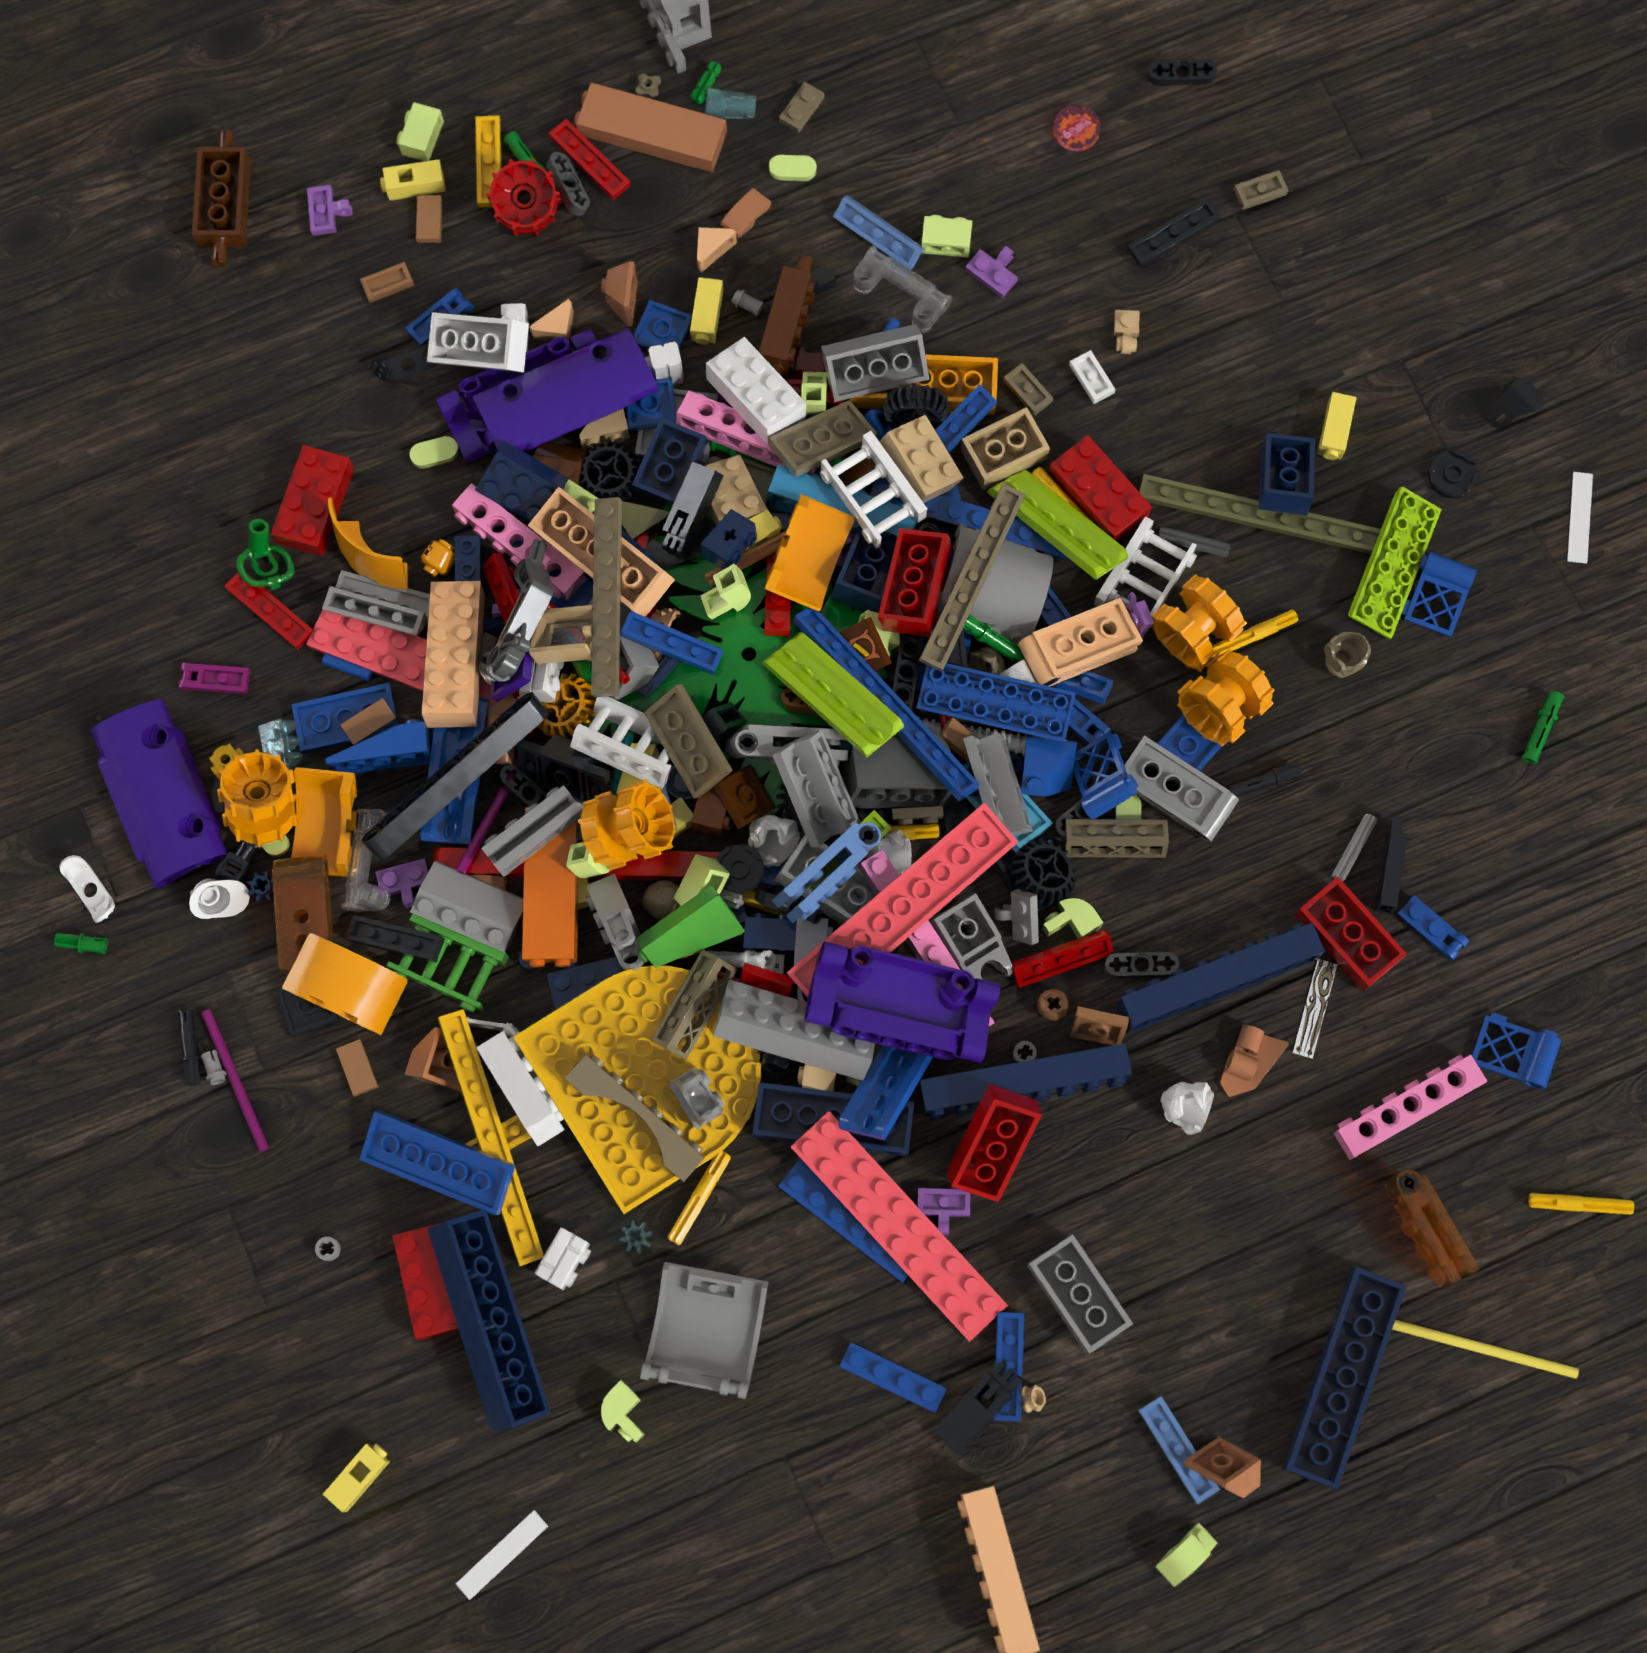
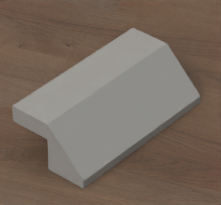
M341 570L336 587H329L322 610L418 636L428 623L430 594L409 588H388L378 585L376 581L368 577H362L361 575Z
M822 729L784 745L772 755L811 848L820 846L833 835L844 833L855 822L860 823Z
M996 733L982 739H978L973 735L963 738L975 780L980 784L978 790L982 803H986L1012 835L1033 832L1004 736Z

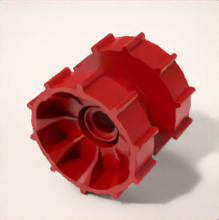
M532 158L530 161L516 162L509 159V164L502 167L497 174L495 172L492 173L494 179L491 184L490 193L486 195L490 205L494 208V217L498 225L502 224L508 230L514 232L515 237H518V234H535L538 237L539 232L544 230L551 222L553 224L556 223L554 217L557 212V205L561 203L560 192L555 189L552 171L547 172L541 166L535 164ZM523 192L530 194V202L527 204L519 203V194Z

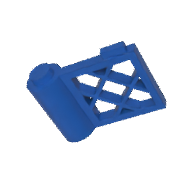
M1429 552L1428 556L1424 554L1418 567L1422 569L1419 581L1411 601H1406L1402 615H1405L1404 621L1451 638L1467 594L1476 576L1477 568ZM1427 582L1434 585L1438 594L1425 599L1421 590L1423 583ZM1449 592L1461 595L1458 604L1452 607L1448 606L1443 596ZM1418 596H1420L1422 601L1417 602ZM1439 597L1445 610L1433 614L1427 602ZM1421 604L1424 605L1429 617L1422 620L1411 616L1414 608ZM1456 608L1454 615H1452L1451 610ZM1447 612L1451 621L1448 630L1439 627L1435 617Z
M1111 732L1102 735L1078 750L1075 754L1073 771L1083 797L1081 798V805L1091 819L1098 818L1137 794L1136 788L1138 783L1131 774H1127L1119 749L1122 747L1119 737ZM1108 742L1109 749L1106 756L1098 755L1101 746ZM1086 755L1090 756L1086 768H1080L1078 760ZM1097 758L1104 760L1099 773L1092 771ZM1110 762L1116 763L1118 771L1110 776L1106 775ZM1089 776H1097L1094 786L1088 789L1086 784Z
M1493 1012L1491 1016L1486 1015L1472 1055L1478 1067L1521 1081L1529 1087L1545 1090L1561 1044V1040L1557 1038L1558 1034L1547 1029H1543L1542 1032H1535L1506 1022L1507 1017ZM1488 1024L1499 1026L1504 1035L1491 1041L1486 1032ZM1517 1033L1529 1036L1526 1046L1516 1050L1510 1037ZM1485 1037L1487 1043L1482 1045L1483 1039ZM1506 1039L1513 1052L1499 1057L1493 1044ZM1490 1047L1496 1058L1489 1063L1477 1060L1479 1051ZM1522 1051H1524L1523 1056H1522V1059H1521L1519 1053L1522 1052ZM1515 1055L1520 1064L1517 1073L1506 1070L1502 1060Z

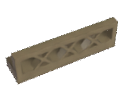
M1066 819L1065 850H1069L1067 857L1166 858L1169 843L1167 820ZM1071 846H1083L1082 848H1071ZM1152 846H1161V849H1160V848H1150V847H1152Z
M702 949L651 1040L687 1060L722 998L728 980H732L737 969ZM721 967L726 968L727 970L722 979L717 981V974ZM712 991V997L709 1002L704 1003V997L707 992ZM699 1014L698 1022L692 1026L691 1020L694 1015ZM686 1036V1043L680 1051L676 1047L681 1038Z

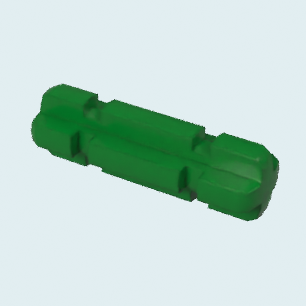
M715 61L709 62L706 67L707 71H704L696 85L697 88L691 94V101L698 105L703 103L705 95L708 94L716 80L715 77L721 71V65Z

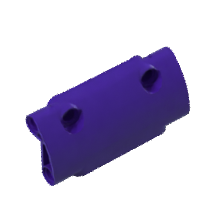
M629 328L520 376L506 380L497 386L472 396L497 450L504 440L521 451H528L636 403L635 401L659 390ZM595 347L604 348L606 356L603 359L594 357L592 351ZM510 385L516 388L517 395L514 398H507L503 394V389L506 386Z
M591 329L570 337L571 342L564 337H558L526 352L524 372L488 369L464 379L459 385L460 392L454 389L435 398L467 464L491 453L495 455L497 452L472 396L591 345L596 341ZM595 347L592 351L594 357L603 359L599 347ZM509 385L503 389V394L507 398H514L517 395V390Z
M163 699L153 700L124 710L100 722L91 729L101 755L98 758V765L133 852L136 858L142 864H145L155 888L173 883L199 865L216 864L227 856L220 834H218L221 828L220 820L216 815L184 734L180 728L175 727L174 723H172L171 716Z
M824 941L812 976L804 1021L830 1027L838 1035L944 1060L956 1057L981 1063L986 1052L990 1012L998 1001L1000 984L979 978L974 979L965 970L942 966L866 946L848 948L847 946ZM855 959L861 960L864 965L857 963ZM956 983H959L963 989L959 988Z

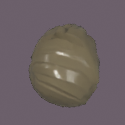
M1339 633L1325 645L1326 667L1332 675L1339 678L1356 673L1367 664L1371 653V645H1369L1365 636L1360 633Z
M981 647L979 650L970 652L967 663L968 668L1000 675L1005 671L1002 656L993 648Z
M665 879L656 881L645 890L642 906L652 920L659 922L680 907V904L674 899L679 885L675 882Z

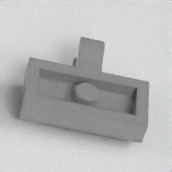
M1016 889L1011 892V905L1004 904V909L995 908V919L1002 921L1012 920L1013 940L1034 945L1039 942L1037 894L1022 892Z

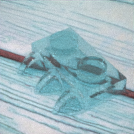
M276 719L258 726L263 753L274 756L279 754L281 761L285 763L288 769L293 768L301 761L302 754L290 752L298 745L300 739L295 736H287L295 729L297 722Z

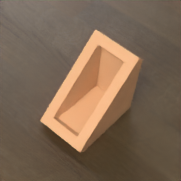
M699 228L697 264L700 272H703L737 243L736 232L733 229Z
M569 299L533 323L530 326L532 337L535 340L549 342L554 338L564 337L569 341L574 314L571 301Z

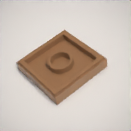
M1078 1007L1071 1027L1070 1037L1107 1046L1120 1045L1128 1026L1129 1017Z

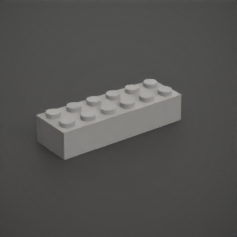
M730 979L721 999L713 1034L714 1037L862 1081L872 1062L875 1043L838 1035L830 1027L805 1022L804 1016L807 1002Z

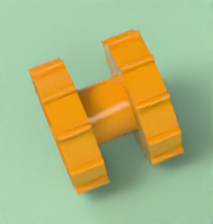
M1195 574L1182 586L1183 590L1179 593L1183 598L1187 611L1183 613L1178 607L1174 608L1164 603L1152 615L1154 620L1152 628L1156 638L1160 640L1172 656L1185 664L1187 668L1191 667L1200 672L1216 653L1209 641L1208 635L1212 633L1217 639L1221 638L1232 642L1243 631L1242 627L1247 622L1243 619L1239 610L1240 607L1233 602L1224 589L1222 590L1211 582L1208 577H1198Z
M1230 648L1223 654L1217 653L1206 664L1208 671L1205 679L1199 676L1195 681L1189 680L1177 691L1180 695L1177 706L1181 708L1183 715L1187 719V724L1199 732L1203 739L1218 743L1221 747L1229 741L1234 743L1245 732L1243 728L1245 716L1248 719L1257 714L1262 716L1274 704L1271 700L1272 693L1275 690L1271 688L1269 681L1264 675L1265 672L1261 671L1249 660L1247 655L1243 656L1232 652Z
M256 749L252 753L240 756L233 755V760L227 764L224 770L218 771L220 777V788L217 789L219 802L225 803V813L222 814L225 827L229 826L237 842L243 840L261 847V844L271 843L276 840L283 841V836L289 832L292 826H297L295 812L297 796L292 793L291 785L295 782L293 770H288L285 763L281 761L279 754L274 756L259 752V749Z
M644 779L630 784V787L618 790L619 797L612 795V792L608 791L596 795L594 799L583 802L584 808L581 813V819L578 820L584 840L582 844L583 846L586 845L589 853L594 858L595 864L600 863L608 866L609 870L626 866L628 861L637 859L638 856L636 854L643 855L644 859L661 855V851L673 848L672 841L674 832L677 830L671 809L673 806L669 804L661 792L660 786L655 787Z

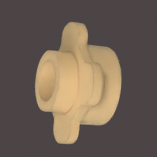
M1032 1385L1031 1388L1027 1386L1021 1388V1401L1024 1410L1027 1413L1032 1410L1036 1412L1041 1411L1046 1401L1044 1391L1037 1385Z

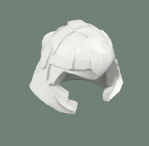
M770 814L752 821L749 826L750 837L748 845L756 849L762 856L763 863L767 868L772 865L775 867L780 866L789 858L801 838L797 821L787 818L782 819Z
M901 830L888 832L881 838L879 844L861 860L863 861L883 849L900 875L911 866L910 839Z
M1179 1082L1169 1087L1166 1092H1163L1160 1101L1166 1119L1181 1126V1129L1187 1135L1201 1132L1210 1112L1214 1092L1210 1090L1207 1082H1195L1194 1084Z

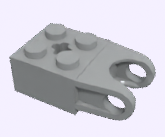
M612 874L586 885L590 896L586 897L591 911L597 910V912L593 913L598 928L604 927V929L600 930V933L606 945L611 943L621 968L625 971L629 969L634 971L644 964V960L637 951L640 946L636 938L641 934L615 874ZM638 956L636 962L632 964L625 963L627 958Z
M976 893L965 897L928 920L960 970L969 972L974 979H982L981 968L986 962L992 964L1005 977L1013 974L1011 961L1001 940L1002 936ZM965 926L966 931L962 933L961 927Z
M800 918L797 920L794 966L833 933V927L828 926V919L821 918L819 923L815 925L807 920L802 921ZM798 986V1000L806 1002L804 1001L806 995Z
M693 1066L667 1082L695 1129H699L724 1113L721 1107L725 1104L716 1091L711 1092L708 1084L711 1081L704 1069L698 1070L697 1067Z

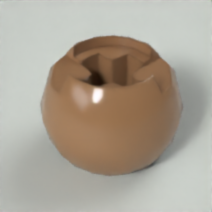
M1046 990L1038 998V1011L1047 1020H1061L1069 1011V999L1060 990ZM1048 1000L1051 1002L1057 1000L1059 1002L1057 1006L1059 1010L1056 1008L1050 1010L1048 1008Z

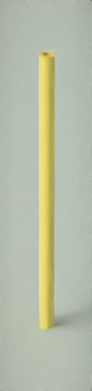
M1395 1320L1392 1329L1575 1379L1579 1373V1369L1399 1320Z

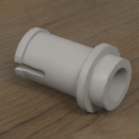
M737 290L732 299V303L735 304L736 308L740 306L755 314V316L759 315L764 302L746 294L745 290Z
M212 1050V1054H210V1051L203 1053L201 1059L208 1075L206 1081L210 1082L211 1085H217L226 1080L225 1076L227 1073L222 1070L217 1051Z

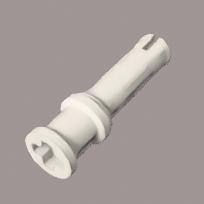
M749 949L741 953L707 950V952L719 957L735 968L743 969L744 964L747 963L773 971L776 964L775 955L770 950L756 952L753 949Z

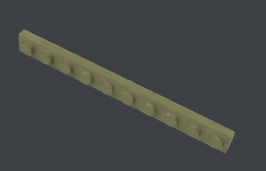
M1146 474L1143 475L1139 491L1149 503L1372 554L1381 531L1379 528L1308 512V515L1259 510L1258 500Z

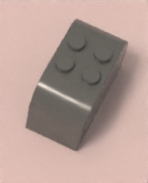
M897 734L867 758L853 746L848 755V761H844L841 767V776L854 808L943 806L952 794ZM934 734V736H935V737L947 748V750L951 753L950 748H949V746L947 745V743H946L941 737H939L938 735Z

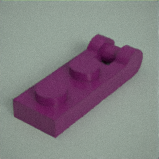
M192 663L181 664L180 672L182 673V679L178 682V689L236 694L248 693L249 668ZM193 674H198L197 681L192 680Z

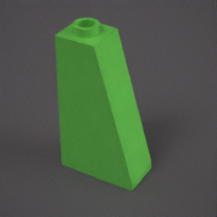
M711 884L638 936L636 940L640 948L637 951L645 962L650 960L656 968L744 933L745 930L738 918Z

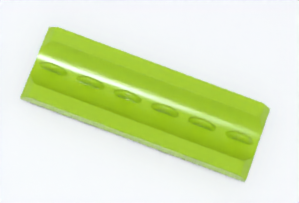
M1027 470L1015 473L1005 481L988 489L987 493L993 498H996L1003 483L1026 494L1016 516L1095 580L1128 559L1127 551L1123 546Z
M1403 486L1396 491L1350 607V618L1373 629L1389 640L1392 639L1419 570L1420 561L1423 554H1425L1441 513V508Z
M799 632L783 647L762 662L770 672L866 758L904 727L903 722L894 712L803 632Z

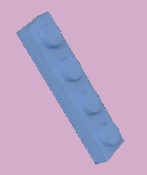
M848 195L844 196L833 216L909 270L913 269L924 250L921 245Z
M1162 1396L1138 1410L1196 1504H1199L1220 1490L1216 1483L1184 1466V1461L1195 1454L1196 1451Z

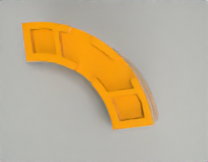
M801 494L788 522L789 526L785 534L788 538L782 537L776 552V560L770 569L764 589L820 611L834 568L854 524V516Z
M328 497V507L337 544L349 565L362 577L366 576L376 581L378 585L395 589H408L407 563H403L401 557L374 553L361 536L359 521H337L332 497Z
M296 767L294 769L297 796V826H295L290 863H296L297 860L301 859L304 862L326 859L328 875L349 877L354 847H351L350 844L351 830L355 831L357 824V811H352L354 799L357 797L355 773Z
M310 933L282 989L382 1035L408 980L361 955Z

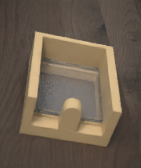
M593 605L545 610L532 635L531 648L529 650L530 656L533 657L539 666L544 663L577 660L592 661Z

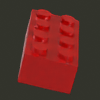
M1089 435L1050 464L1048 475L1097 527L1116 542L1138 526L1145 516L1149 517L1152 506Z
M302 446L271 532L276 544L321 557L324 556L333 530L328 497H332L336 516H338L354 471L350 458L309 446Z
M899 528L878 615L883 631L930 637L934 629L952 552V545L948 534Z
M1339 877L1309 900L1295 914L1305 925L1313 923L1324 949L1363 992L1407 955Z
M991 1084L988 1085L947 1169L951 1187L996 1202L1000 1201L1042 1116L1037 1100Z
M435 1225L393 1235L415 1339L419 1341L459 1331L427 1228Z

